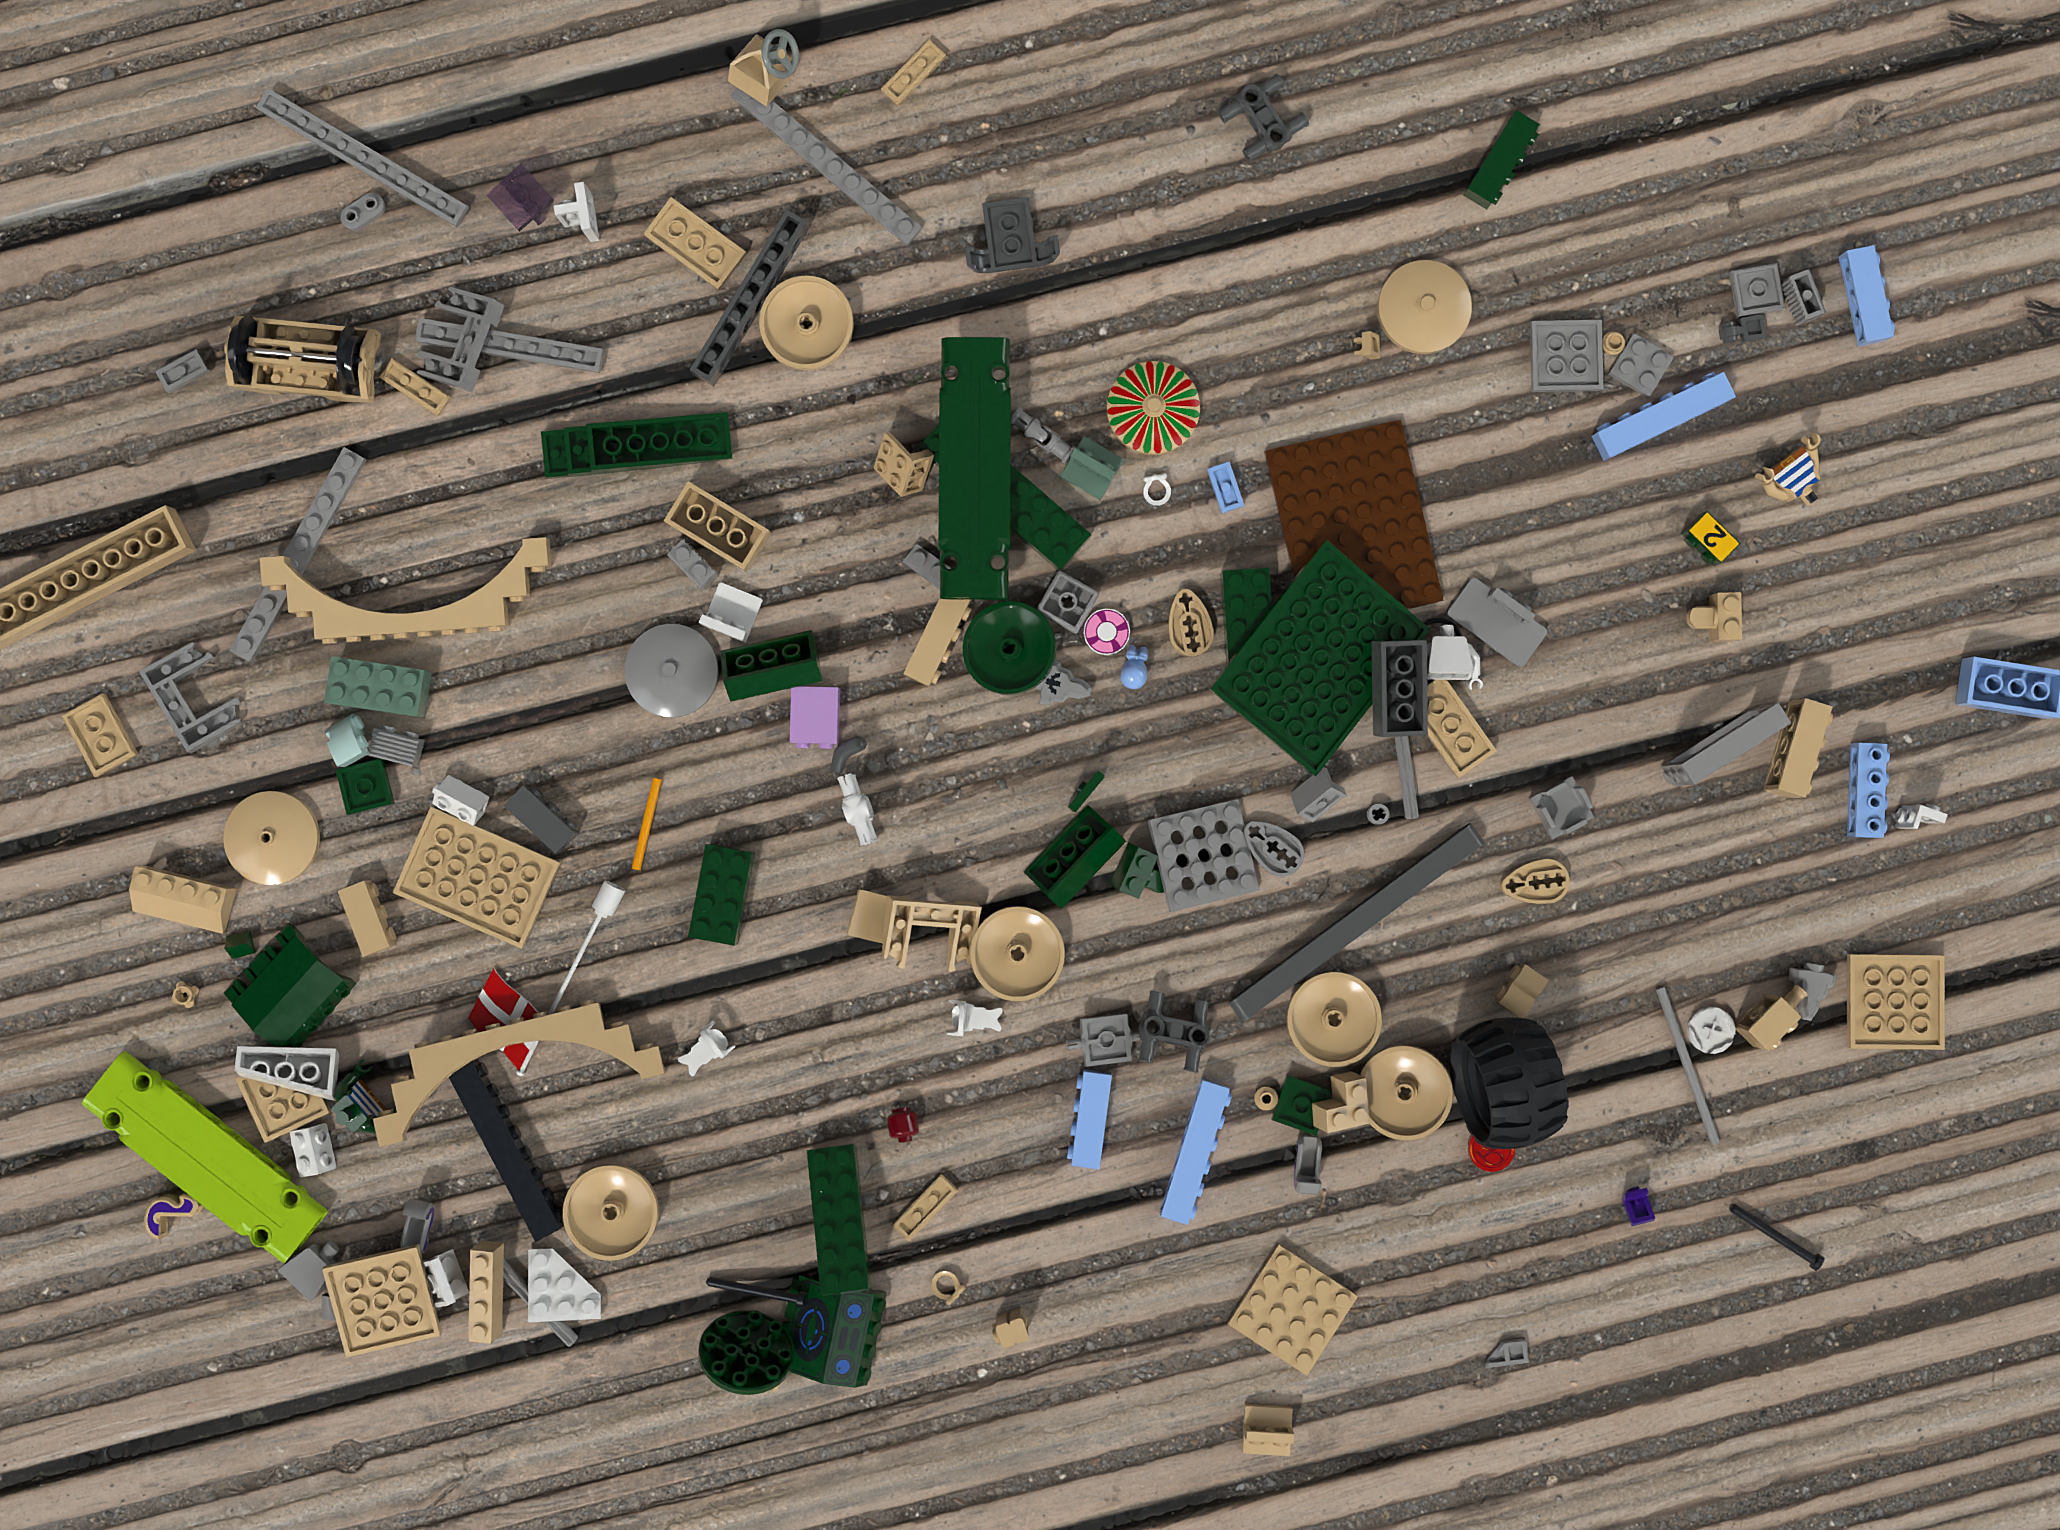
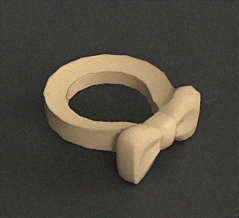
M941 1271L932 1279L931 1287L933 1293L938 1298L947 1300V1305H951L966 1289L964 1285H960L958 1277L951 1271ZM946 1275L953 1279L956 1290L953 1295L942 1294L938 1290L937 1281L940 1277Z

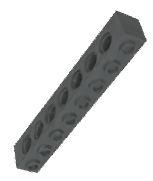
M787 209L785 210L691 366L690 371L694 376L712 387L715 386L762 308L766 297L774 288L809 230L806 220Z

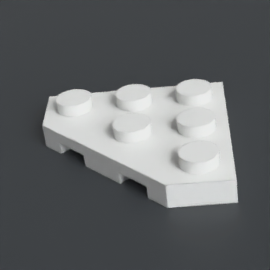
M554 1249L528 1250V1322L601 1319V1294Z

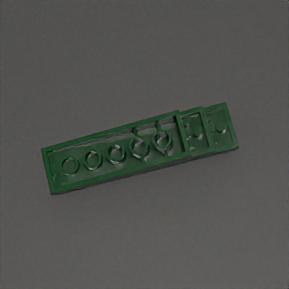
M728 412L586 424V426L564 427L563 430L541 431L546 479L646 470L732 459Z

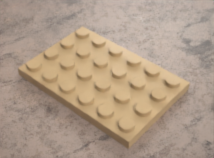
M430 807L393 893L523 949L561 862L477 825L472 826L438 808Z

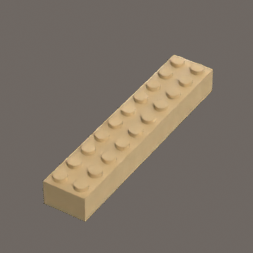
M164 505L0 588V650L197 551L177 510Z

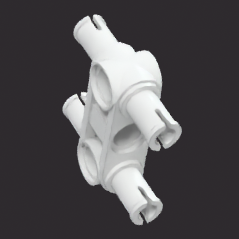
M850 773L846 774L845 778L844 776L838 777L837 780L844 795L841 806L848 824L850 823L856 829L860 846L879 841L871 822L874 816L868 796L861 794L856 775Z

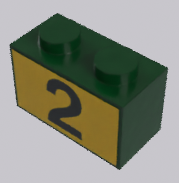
M1708 511L1701 513L1681 533L1685 543L1693 549L1696 548L1701 553L1702 560L1713 566L1721 564L1741 544Z

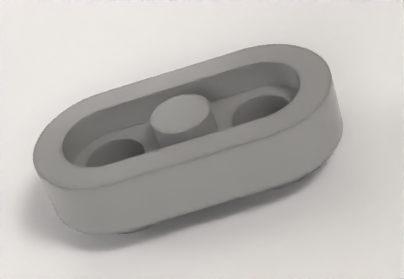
M368 193L342 211L341 222L347 229L359 231L381 217L386 210V204L378 194ZM375 201V205L369 208V203ZM355 214V219L350 221L349 216Z

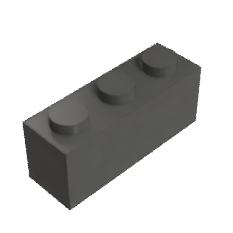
M522 785L504 807L555 854H560L579 834L575 829L577 825L568 817L564 819L559 815V808L551 801L545 802L541 798L543 794L535 786Z

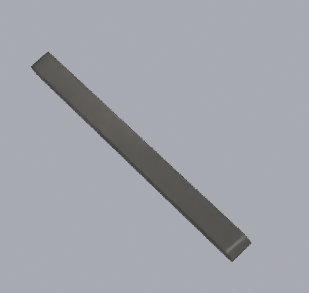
M1471 823L1463 826L1234 996L1228 1004L1242 1022L1247 1020L1484 844V840Z

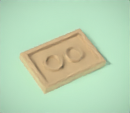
M105 693L61 715L94 777H99L139 755Z

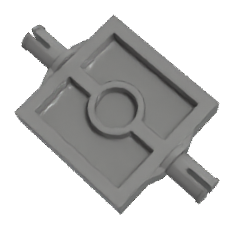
M1123 1013L1080 1019V1039L1066 1040V1044H1072L1066 1045L1067 1050L1081 1048L1084 1066L1088 1067L1132 1061V1041L1140 1040V1032H1131L1128 1026L1127 1014Z

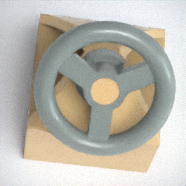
M775 29L769 32L765 39L756 34L730 63L728 82L767 107L792 78L798 66L799 50L793 36L782 29ZM775 37H780L779 44H771ZM787 41L791 47L792 57L786 51Z

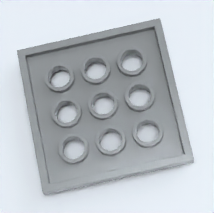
M1238 799L1148 820L1155 854L1158 856L1157 863L1169 912L1259 891L1251 852L1244 835L1245 826ZM1217 821H1222L1226 826L1222 834L1217 833L1215 830ZM1196 826H1200L1204 831L1201 839H1196L1193 835V829ZM1174 831H1178L1182 836V840L1178 845L1171 841V834ZM1224 843L1228 844L1231 848V853L1227 857L1223 856L1220 852V848ZM1201 849H1206L1209 853V859L1206 862L1200 861L1198 857ZM1179 854H1183L1187 858V864L1183 868L1179 867L1176 863V858ZM1229 866L1234 867L1236 870V877L1232 880L1226 876V869ZM1208 871L1214 875V882L1211 885H1207L1204 882V874ZM1185 877H1189L1193 883L1192 888L1188 891L1183 889L1181 884Z

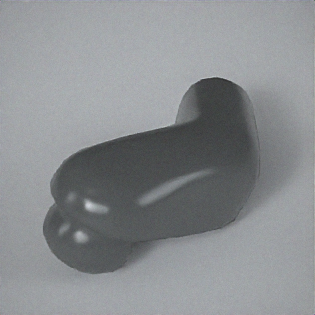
M856 736L839 745L834 750L830 771L842 773L848 758L865 750L867 746L866 741Z

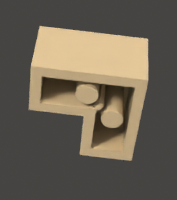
M1354 1072L1331 1076L1332 1099L1312 1103L1314 1126L1327 1133L1369 1124L1366 1078Z

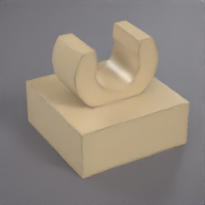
M1371 331L1362 332V338L1357 337L1354 339V343H1362V349L1354 351L1355 355L1364 356L1371 360L1380 358L1378 334Z

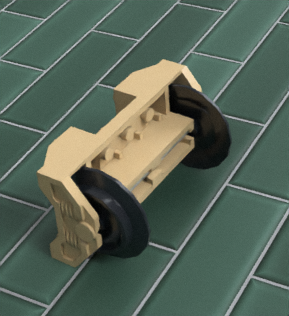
M246 315L235 316L229 327L228 340L224 346L227 385L233 389L263 394L284 395V393L324 396L334 401L374 403L373 375L381 333L376 329L357 328L347 325L336 326L255 318ZM355 385L360 387V394L354 395Z

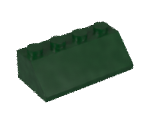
M1087 805L1027 867L1024 873L1062 909L1124 845L1126 840Z

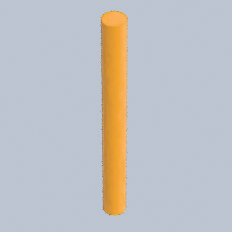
M652 779L631 868L641 871L662 779Z

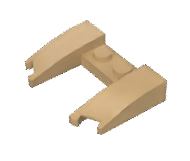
M887 895L882 957L887 959L888 955H891L898 960L896 965L901 969H905L912 925L947 927L950 929L946 970L948 972L955 971L954 963L966 959L970 965L971 944L974 934L978 929L982 907L976 902L954 900L953 903Z

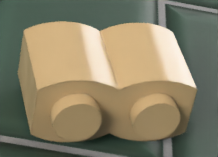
M1521 963L1519 966L1515 965L1510 971V980L1506 986L1503 984L1498 989L1495 995L1498 998L1495 1002L1516 1017L1524 1018L1535 999L1546 986L1548 979L1526 964Z

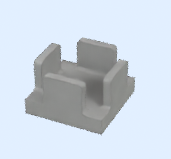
M1572 776L1529 798L1550 839H1554L1562 834H1568L1588 824L1587 821L1594 818L1590 811V808L1593 807L1584 788L1577 786Z

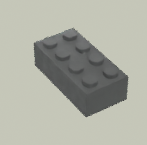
M1427 640L1372 641L1374 736L1428 735Z

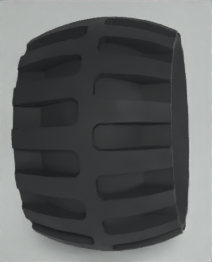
M1519 1017L1490 1019L1466 1029L1452 1040L1451 1050L1449 1051V1068L1453 1091L1466 1127L1478 1144L1493 1149L1523 1148L1551 1137L1564 1127L1563 1124L1567 1122V1109L1569 1108L1566 1079L1564 1078L1562 1064L1556 1053L1555 1046L1544 1027L1538 1025L1537 1021Z

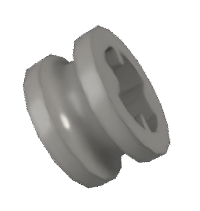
M1373 804L1367 810V818L1373 824H1383L1389 818V810L1383 804ZM1381 808L1383 810L1381 814L1384 813L1383 818L1373 819L1375 815H1372V811Z

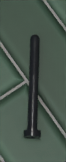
M1731 1204L1729 1207L1731 1213L1809 1262V1267L1817 1271L1823 1265L1825 1258L1819 1253L1816 1255L1812 1254L1738 1205Z
M709 1277L706 1280V1284L709 1287L796 1303L797 1307L802 1309L807 1304L808 1293L805 1291H800L799 1294L713 1277Z

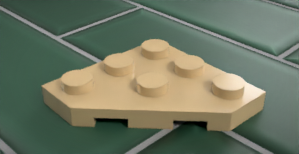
M242 1076L236 1078L237 1084L265 1143L332 1112L325 1098Z

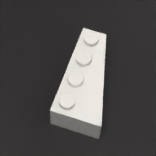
M237 1046L235 1071L239 1076L335 1101L334 1095L339 1066V1053L337 1049Z

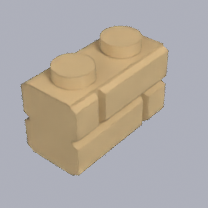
M1021 1307L1011 1310L1010 1314L1006 1312L997 1315L996 1323L992 1324V1333L996 1344L1000 1343L1001 1347L1005 1349L1014 1346L1015 1342L1020 1344L1028 1341L1029 1326Z

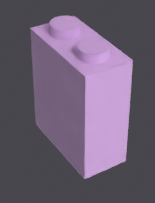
M799 686L791 688L790 743L796 744V748H810V744H819V749H833V745H839L840 688Z

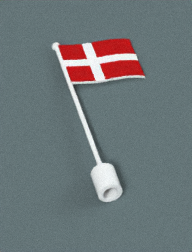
M606 880L603 882L592 904L597 917L547 1015L554 1013L601 918L614 915L626 891L622 887ZM493 968L468 1018L478 1032L486 1031L485 1026L500 1023V1027L510 1025L509 1020L523 1017L524 1021L533 1019V1014L538 1013V1011L527 999L509 986L496 969ZM539 1041L519 1043L500 1048L517 1068L516 1073L518 1076L525 1075L524 1070Z

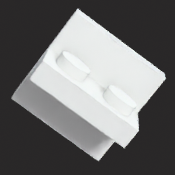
M584 182L574 183L577 202L564 200L559 205H554L555 215L564 227L581 225V230L590 242L600 241L593 195Z
M453 1249L423 1260L435 1308L448 1306L456 1302V1299L469 1294Z

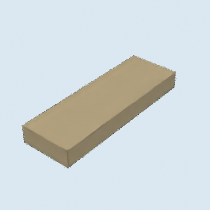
M929 39L881 88V91L899 106L946 58V54Z
M391 358L379 378L438 417L452 398L393 358Z
M941 1173L892 1226L910 1241L955 1195L958 1189Z

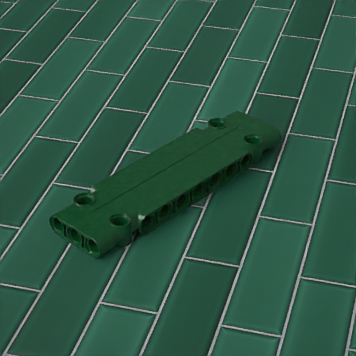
M945 337L941 339L938 527L940 599H1009L1011 388L1010 339ZM949 370L958 372V376L952 380L946 378L945 374ZM996 370H1002L1006 374L1001 380L995 379L992 375ZM949 557L957 560V565L953 569H948L944 566V561ZM1002 558L1005 565L1001 569H995L991 565L993 559Z

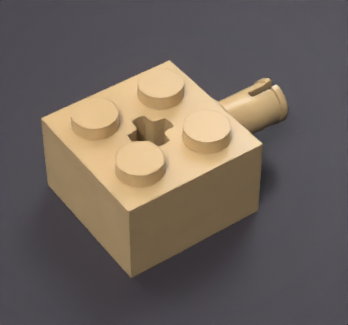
M1795 985L1784 998L1765 993L1735 1024V1028L1753 1047L1766 1051L1773 1050L1782 1042L1781 1038L1786 1033L1792 1032L1798 1026L1801 1016L1794 1008L1808 994L1798 985Z

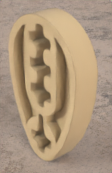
M1182 589L1176 594L1171 605L1168 632L1169 640L1174 650L1187 657L1199 656L1207 651L1213 642L1214 630L1207 609L1201 600L1191 590ZM1182 594H1186L1187 597L1192 599L1188 603V612H1186L1184 603L1179 602V599L1183 596ZM1186 617H1190L1191 620L1196 622L1192 626L1193 632L1198 633L1194 637V642L1200 644V647L1196 648V652H1192V649L1187 648L1191 640L1190 637H1185V633L1189 631L1188 626L1183 625V622L1187 619Z
M1539 859L1522 864L1510 871L1501 879L1500 890L1503 894L1515 900L1527 903H1554L1562 899L1567 893L1570 878L1566 868L1558 861ZM1556 873H1558V876L1563 877V881L1559 882V886L1554 882L1548 883L1547 888L1545 884H1537L1536 889H1534V886L1529 885V881L1533 880V876L1538 880L1544 879L1545 874L1547 878H1555ZM1510 879L1514 883H1523L1522 886L1514 887L1513 892L1510 889H1506V884H1509Z

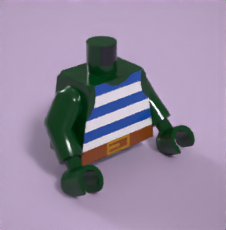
M363 1059L354 1066V1072H350L336 1086L334 1095L336 1103L332 1106V1111L336 1114L337 1123L345 1125L350 1132L362 1131L376 1134L373 1119L378 1118L379 1112L386 1111L387 1108L361 1079L358 1080V1077L365 1076L372 1069V1066L367 1070L361 1068V1063L365 1061Z

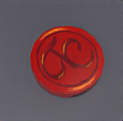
M1472 1134L1468 1139L1469 1158L1474 1165L1484 1171L1496 1172L1503 1170L1514 1158L1515 1149L1483 1147L1482 1144H1478Z

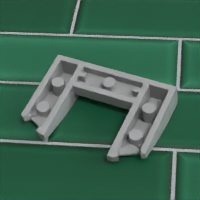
M449 287V291L454 295L446 304L438 300L435 307L467 319L452 359L418 350L417 357L425 359V370H418L417 374L468 392H473L480 370L475 368L490 325L497 327L505 305L493 298Z
M193 642L139 671L185 750L191 754L241 723V719H236V705H240L238 697L197 719L176 685L177 681L214 659V656L209 652L204 656L194 650L196 644Z

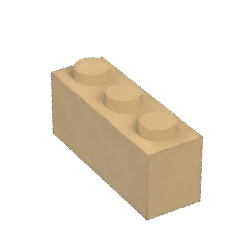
M365 880L338 891L363 957L373 955L396 945L394 941L396 940L395 932L392 927L388 926L386 921L388 917L387 911L383 905H380L377 897L379 896V891L375 883H372L371 880Z

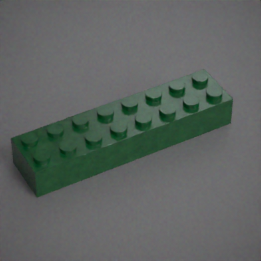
M939 424L919 446L920 451L929 449L934 454L932 462L938 467ZM1010 464V530L1057 571H1062L1091 538V533Z

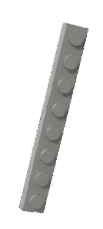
M419 318L415 341L417 343L455 349L464 325ZM488 330L480 353L600 373L604 350L602 348Z

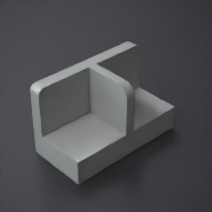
M1325 767L1322 768L1317 776H1311L1291 792V798L1297 814L1311 822H1314L1347 796L1343 787L1332 782L1328 769Z

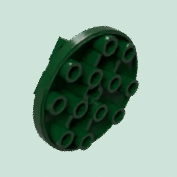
M757 1310L735 1311L718 1317L708 1325L700 1339L698 1358L704 1374L716 1386L735 1394L754 1395L767 1392L785 1380L791 1371L795 1351L790 1334L779 1321Z

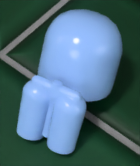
M1129 645L1126 651L1128 660L1121 668L1120 678L1125 687L1139 689L1147 680V667L1144 661L1148 658V650L1146 647L1136 649L1134 645Z

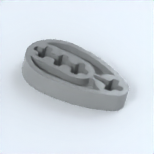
M1252 821L1245 825L1244 835L1250 852L1258 864L1268 873L1284 877L1295 873L1301 867L1304 859V849L1301 842L1294 835L1276 825L1265 822ZM1251 826L1255 828L1256 826H1258V833L1264 838V840H1261L1256 836H1253L1251 838L1249 836V827ZM1276 841V848L1279 850L1285 849V855L1289 858L1294 856V863L1296 865L1287 868L1285 866L1286 860L1282 858L1277 860L1278 854L1275 851L1270 853L1267 851L1269 848L1266 845L1267 842L1273 843Z

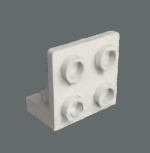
M719 583L706 615L702 614L699 623L746 643L763 600L724 583Z

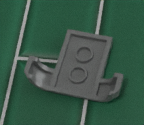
M1028 197L982 203L988 249H975L974 246L965 247L967 267L976 273H994L1044 266L1053 263L1060 255L1058 235L1049 236L1044 241L1034 243Z

